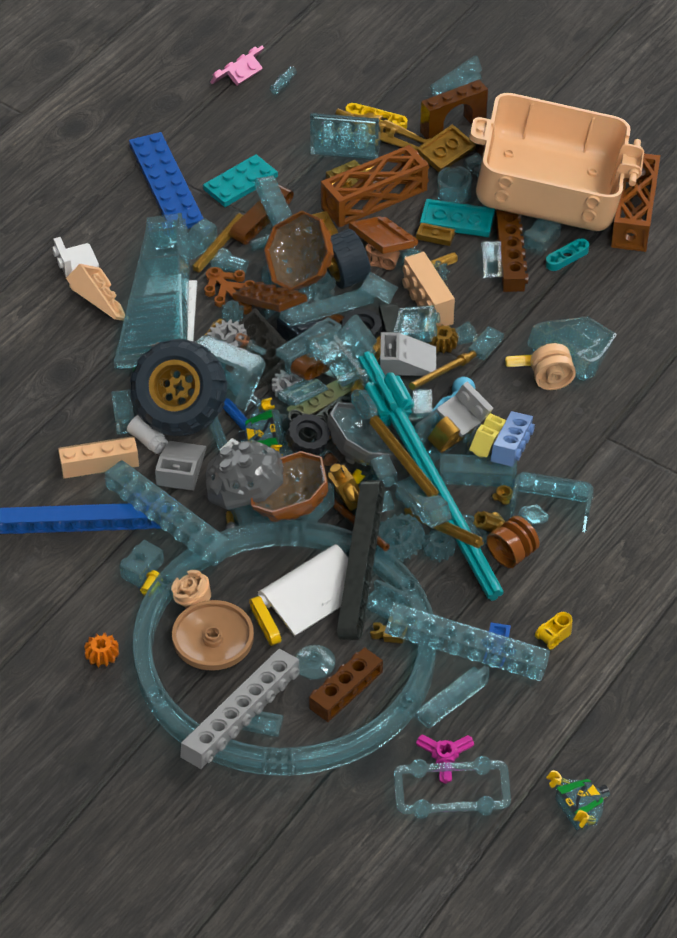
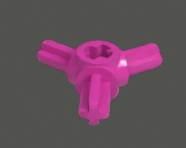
M421 735L416 745L432 753L431 757L436 759V765L439 766V781L447 784L452 781V766L455 764V759L459 758L460 753L473 747L474 741L469 735L455 742L451 740L436 742L425 735Z

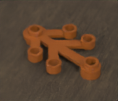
M212 267L206 271V278L209 280V283L205 286L204 292L208 297L214 296L215 285L219 283L220 290L214 298L215 306L223 307L225 305L226 293L233 298V293L237 292L235 289L251 287L255 282L247 280L245 283H238L245 280V272L243 270L230 273L223 272L219 267ZM225 279H233L237 282H229ZM236 301L239 313L246 315L252 312V305Z

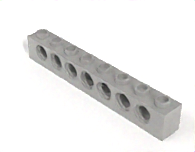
M278 649L181 742L180 758L200 769L207 763H210L219 751L224 750L232 738L237 737L239 731L244 726L246 727L250 724L256 714L259 715L268 703H271L280 691H283L292 679H296L300 671L298 668L299 659Z

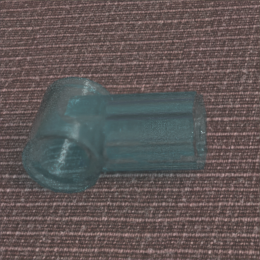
M220 248L210 264L212 267H219L222 270L227 269L233 272L243 270L246 273L249 260L233 256L228 249Z

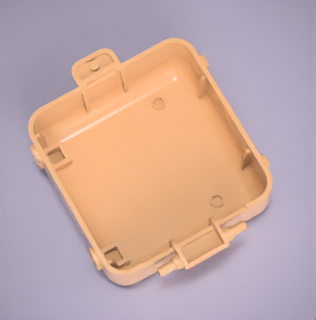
M513 93L500 94L495 99L491 119L475 118L471 127L470 140L476 144L485 145L476 187L477 197L484 206L592 231L605 230L614 220L623 190V179L629 178V185L635 186L636 179L642 174L644 150L641 147V140H634V145L628 144L630 126L625 120L616 116Z

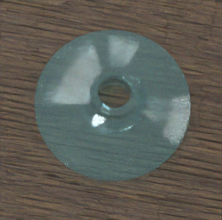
M481 423L471 433H467L464 436L462 443L466 444V459H469L472 451L469 449Z
M321 645L306 646L295 656L299 659V673L309 679L324 678L335 667L334 654L328 648Z

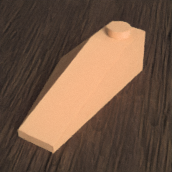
M79 264L67 276L66 279L69 282V286L74 292H77L113 319L122 321L127 319L121 304L114 299L116 294L110 290L111 283L101 268Z

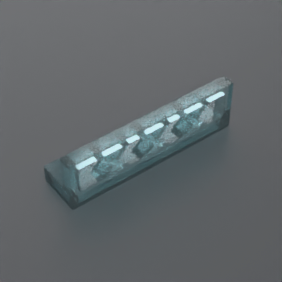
M327 317L277 348L276 356L285 361V373L288 375L292 374L290 368L292 361L305 355L308 351L312 352L318 349L321 343L322 347L342 338L341 324Z
M474 666L417 709L415 717L428 729L488 684L489 668L483 666L478 670Z

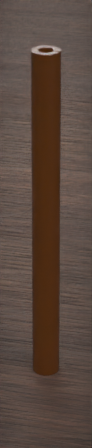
M331 499L329 504L354 525L355 515L336 499ZM378 536L377 545L384 551L389 550L390 545Z

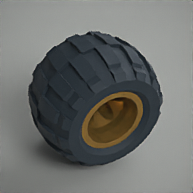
M171 339L153 345L145 354L141 355L134 372L132 371L130 397L132 404H134L137 414L143 422L156 431L172 436L196 434V432L204 428L206 429L212 424L225 405L224 401L227 393L225 371L215 355L199 343L184 339ZM175 371H180L181 375L179 378H174ZM189 375H192L193 378L191 383L187 382ZM165 380L170 381V386L167 388L163 385ZM181 383L182 387H184L183 391H179L176 389V387L180 386ZM195 389L193 395L190 396V390ZM169 393L173 395L171 401L166 400V395ZM185 398V403L180 405L179 400Z

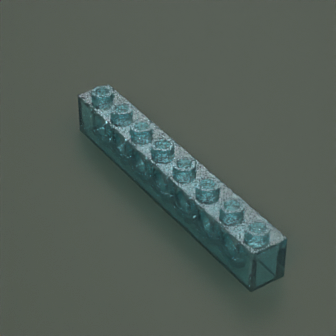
M123 460L105 472V484L109 490L116 492L124 501L132 504L137 511L144 513L150 521L156 522L162 530L168 531L177 541L185 544L190 551L201 556L205 562H209L215 567L232 554L231 541Z
M394 602L384 632L393 637L409 640L432 649L445 651L452 655H458L471 661L484 663L491 667H497L539 681L542 680L546 671L550 650Z

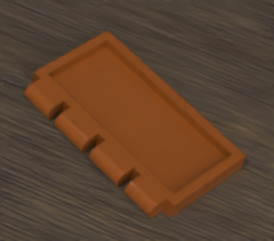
M378 216L349 222V229H352L359 237L382 254L414 248L418 244V239L387 217Z

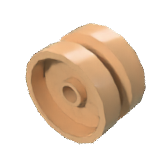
M546 344L532 354L530 363L539 387L546 390H557L566 387L575 378L576 370L570 351L563 344Z

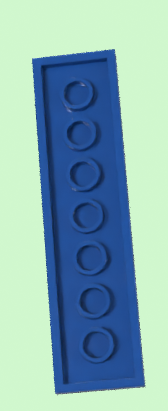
M162 132L129 140L132 152L170 232L174 233L204 225V218Z

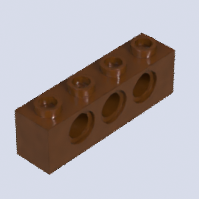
M365 647L360 652H356L349 662L341 665L332 677H328L318 690L315 689L310 694V710L326 722H329L383 673V660Z

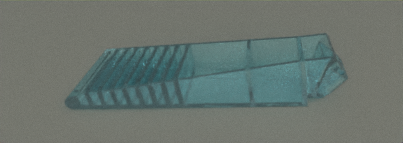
M182 213L147 218L143 244L114 360L115 369L135 368L141 355L149 351L152 345L157 342H165L171 339L187 340L190 247L188 245L189 237L186 218L182 219Z

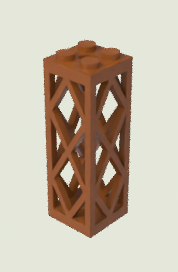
M407 145L321 181V208L328 212L330 218L338 227L349 224V222L356 221L427 191L429 181L428 162L419 155L417 150ZM387 162L398 163L390 172H380ZM371 168L368 172H361L363 170ZM349 178L360 179L351 188H342ZM398 184H407L400 194L389 193ZM359 200H369L362 210L351 209ZM381 200H387L383 203L378 204Z
M644 153L642 168L645 170H642L641 176L636 179L635 186H630L625 190L626 182H629V178L623 179V190L614 220L612 248L646 252L661 155ZM647 185H652L651 192L646 188ZM637 194L642 203L635 208L630 199ZM622 211L626 215L624 218H621ZM647 213L646 221H643L641 217ZM627 233H632L634 236H629Z

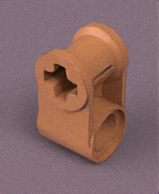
M369 243L366 245L370 266L386 270H393L400 256L399 251L382 254L377 249L374 250V247Z

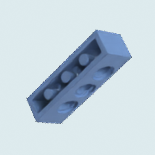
M511 411L493 444L491 462L513 467L516 460H520L521 453L524 452L526 443L528 444L530 435H533L534 432L533 416Z

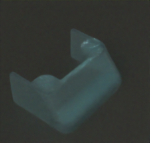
M205 335L200 337L196 343L210 350L220 362L234 367L231 374L232 381L236 385L241 386L234 404L246 411L264 371V359L257 354L211 336ZM175 371L174 378L180 377V371Z
M522 472L517 475L511 498L510 518L515 515L520 491L587 502L583 532H587L594 497V487L590 483L529 472Z

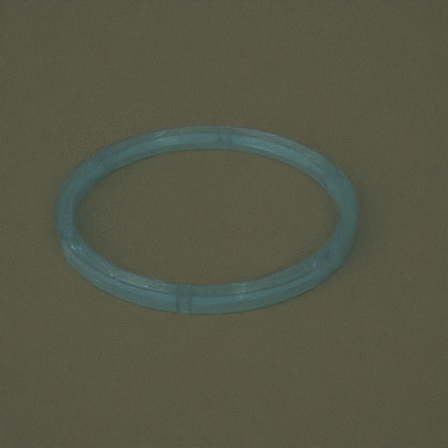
M269 520L249 523L216 533L198 542L175 558L158 575L148 589L136 617L133 632V655L136 677L141 693L158 722L180 743L183 742L200 725L184 713L169 696L158 677L153 662L155 631L160 617L173 598L171 587L175 579L178 577L180 580L188 574L187 571L189 570L202 571L208 566L237 553L271 546H302L326 550L336 544L349 558L352 531L330 524L303 520H280L278 522ZM378 545L376 546L373 572L388 583L403 601L414 623L418 643V652L413 671L407 684L394 702L365 726L332 741L303 747L275 748L246 744L231 739L224 750L219 751L214 756L213 762L236 770L265 775L282 776L317 773L341 767L374 752L390 741L409 723L425 700L432 683L436 663L437 634L436 623L428 598L418 580L400 560L389 551H384Z

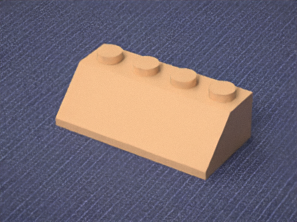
M134 436L58 448L63 479L139 467L138 450Z

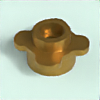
M502 485L497 488L492 498L504 505H508L510 499L515 497V492L509 486Z

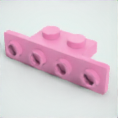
M254 47L248 52V55H241L237 62H230L222 71L220 69L212 75L211 84L229 75L236 86L260 72L263 68L255 57L263 51L264 47Z

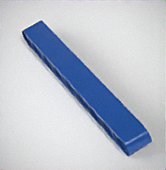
M159 502L0 508V534L161 529L168 525V506Z

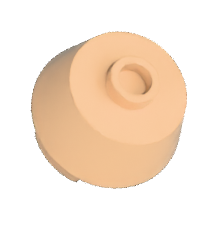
M198 570L187 571V575L183 576L180 580L177 577L172 584L171 590L175 602L185 608L199 602L209 601L211 598L209 579Z

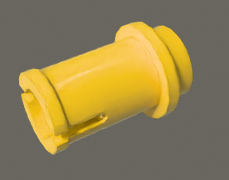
M155 570L147 573V579L140 589L141 593L145 596H151L156 585L161 582V574Z

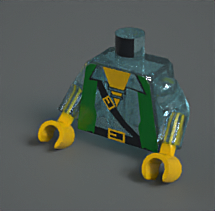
M272 398L263 399L261 405L250 415V419L245 421L246 429L239 431L238 436L241 442L255 440L279 452L280 447L285 446L279 410H270L275 408V405L271 406L270 404Z
M551 771L546 779L551 780L549 783L551 788L557 786L555 800L575 829L578 830L585 825H596L603 814L604 798L610 796L608 787L604 784L595 788L589 779H566L561 777L557 771Z

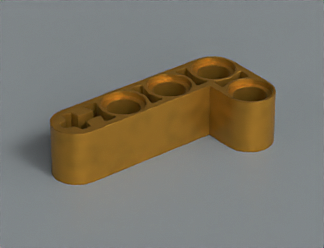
M446 416L437 423L428 436V440L442 453L476 432L481 424L463 437H460L458 434L461 430Z

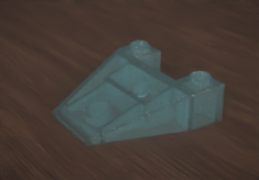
M590 317L544 321L532 327L527 345L536 351L546 344H563L570 351L576 370V377L585 381L595 376L617 334Z

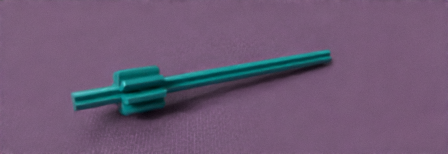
M370 351L364 352L363 356L358 357V362L369 381L365 385L366 391L363 392V397L373 416H379L386 426H390L392 423L408 454L439 491L438 497L433 500L444 520L471 532L408 418L412 413L411 408L415 404L400 376H395L392 372L387 373L385 376L374 354H371ZM455 538L487 599L494 601L498 596L503 595L504 591L481 549Z

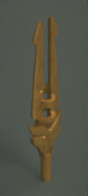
M339 108L335 115L350 120L357 127L360 134L365 133V136L369 139L372 133L375 135V139L399 147L410 145L414 150H417L418 146L395 138L394 134L398 133L422 144L431 139H423L388 120L380 121L383 116H374L373 113L353 115Z

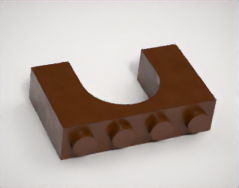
M476 80L421 101L420 133L426 139H429L442 132L447 114L461 104H464L463 116L471 125L475 118H486L488 88L480 80Z

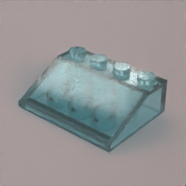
M310 114L311 154L376 159L379 157L381 141L379 118Z

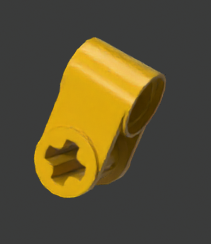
M567 612L557 613L536 630L535 637L544 641L550 650L554 649L560 642L571 635L572 616Z

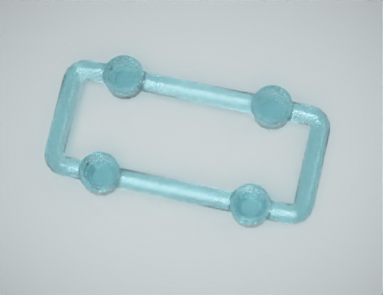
M479 756L474 762L427 764L422 759H416L411 765L398 766L394 771L396 807L403 814H415L418 818H426L430 813L478 810L483 815H490L493 810L505 809L511 803L509 772L506 763L499 760L490 761L486 756ZM490 769H500L502 801H494L489 796H483L478 802L430 804L428 801L420 799L414 805H404L402 774L411 773L414 777L421 778L427 772L475 770L476 773L484 775Z

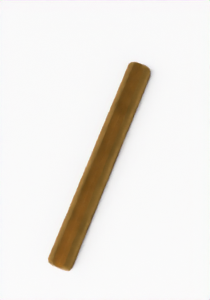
M238 213L192 265L194 271L199 273L230 239L229 232L231 227L243 215Z

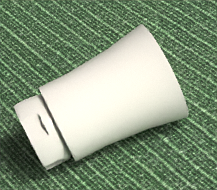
M139 415L130 421L127 427L129 434L137 438L156 454L164 450L168 441L161 432L152 429V427L143 422Z

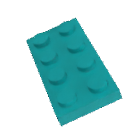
M255 154L203 184V190L222 206L227 207L277 178L278 171Z
M426 199L420 224L426 223L455 229L456 233L489 237L495 209Z

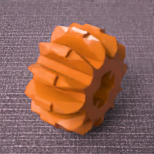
M96 633L95 638L89 637L88 642L84 646L86 659L89 660L91 665L96 663L98 668L101 664L107 667L108 662L114 663L115 658L119 655L117 640H114L112 635L107 637L106 633L102 636Z

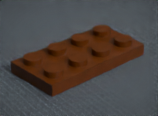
M256 282L251 287H242L239 289L240 291L233 293L235 301L277 312L307 302V294L299 293L298 290H287L286 287L279 288L273 284L267 285L264 282Z

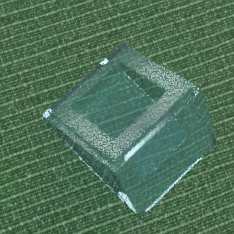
M469 321L455 329L456 333H458L459 345L479 340L475 328Z

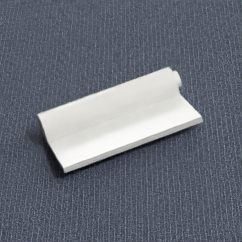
M334 544L258 591V596L262 598L267 608L273 607L295 637L341 608L349 558L338 545Z

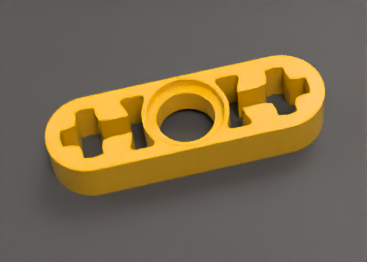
M257 596L249 599L251 610L268 643L271 646L280 643L281 636L262 598Z

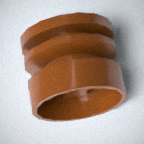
M512 516L501 527L496 528L487 536V545L491 554L501 565L507 568H514L525 557L535 552L540 544L535 529L520 516Z

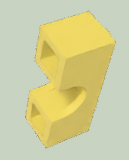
M490 413L484 425L481 424L477 429L469 450L476 456L487 458L506 420Z

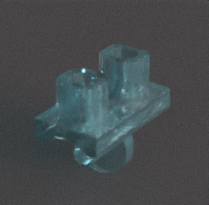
M369 272L361 286L363 290L387 303H390L398 289L397 286L372 272Z

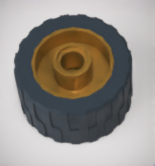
M346 229L332 235L331 241L334 256L331 260V266L327 268V271L334 283L339 288L345 289L368 279L371 275V266L367 252L358 235L352 229Z

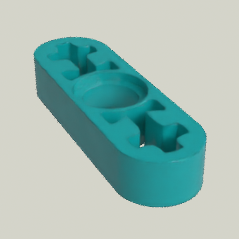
M577 239L549 254L546 257V268L551 271H557L587 255L589 252V242L585 239ZM570 253L572 256H564L563 254Z

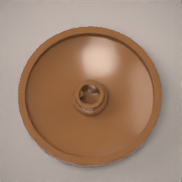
M209 600L188 607L178 616L173 625L172 640L176 653L187 664L203 670H221L231 667L245 658L253 645L254 630L249 616L240 607L225 601Z

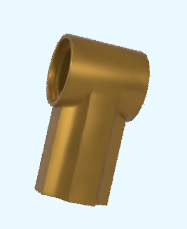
M478 511L474 515L473 523L477 528L492 532L496 528L501 527L505 520L498 512Z

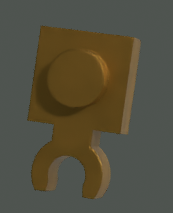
M388 621L387 625L384 626L379 622H375L373 627L376 631H371L370 634L373 639L383 637L384 642L404 643L408 624Z

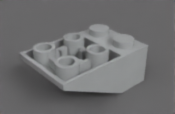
M381 332L380 367L385 375L392 372L395 375L425 376L436 370V347L402 333Z
M169 441L160 454L155 469L156 485L194 491L206 446Z

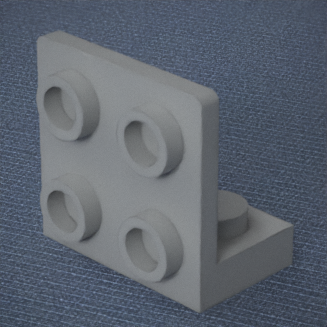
M467 381L461 386L456 395L439 406L436 412L442 418L448 416L461 430L458 435L463 437L484 422L494 408Z

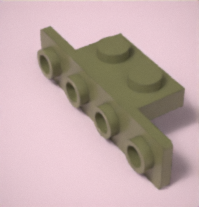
M344 375L289 406L287 412L299 410L303 414H315L329 406L339 397L350 394L354 383L347 375Z

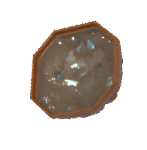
M301 210L273 226L264 248L272 282L292 291L308 287L325 276L327 268L331 266L334 253L331 234L322 219Z
M303 451L281 457L280 459L283 462V484L265 501L254 502L253 498H251L253 510L262 516H267L273 522H278L282 519H296L300 516L311 514L323 501L328 492V481L322 457ZM253 481L248 483L249 487L254 486Z

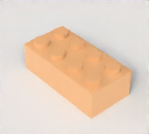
M425 252L405 257L404 266L402 267L404 272L402 283L404 288L410 292L411 299L417 303L418 310L424 314L427 324H430L432 328L435 325L440 327L441 324L443 326L454 324L455 298Z

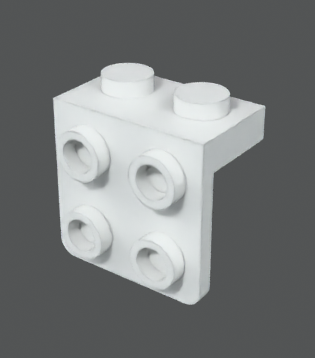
M61 237L54 238L52 251L54 257H57L58 266L60 269L62 268L65 277L79 264L99 267L90 244L86 243L66 249Z

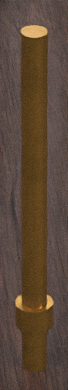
M470 351L469 353L459 355L457 359L411 382L409 388L414 390L460 365H466L477 356L476 352Z

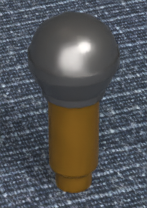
M227 511L225 532L229 536H234L238 533L239 528L234 522L232 512Z

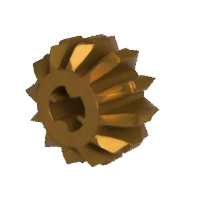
M441 324L440 327L435 325L433 329H430L427 342L436 347V353L442 352L444 354L446 351L451 353L452 349H456L459 337L455 328H451L450 325L443 326Z

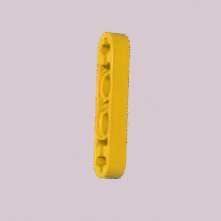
M357 103L346 105L345 111L353 115L373 113L374 116H383L388 121L407 129L408 120L403 115Z

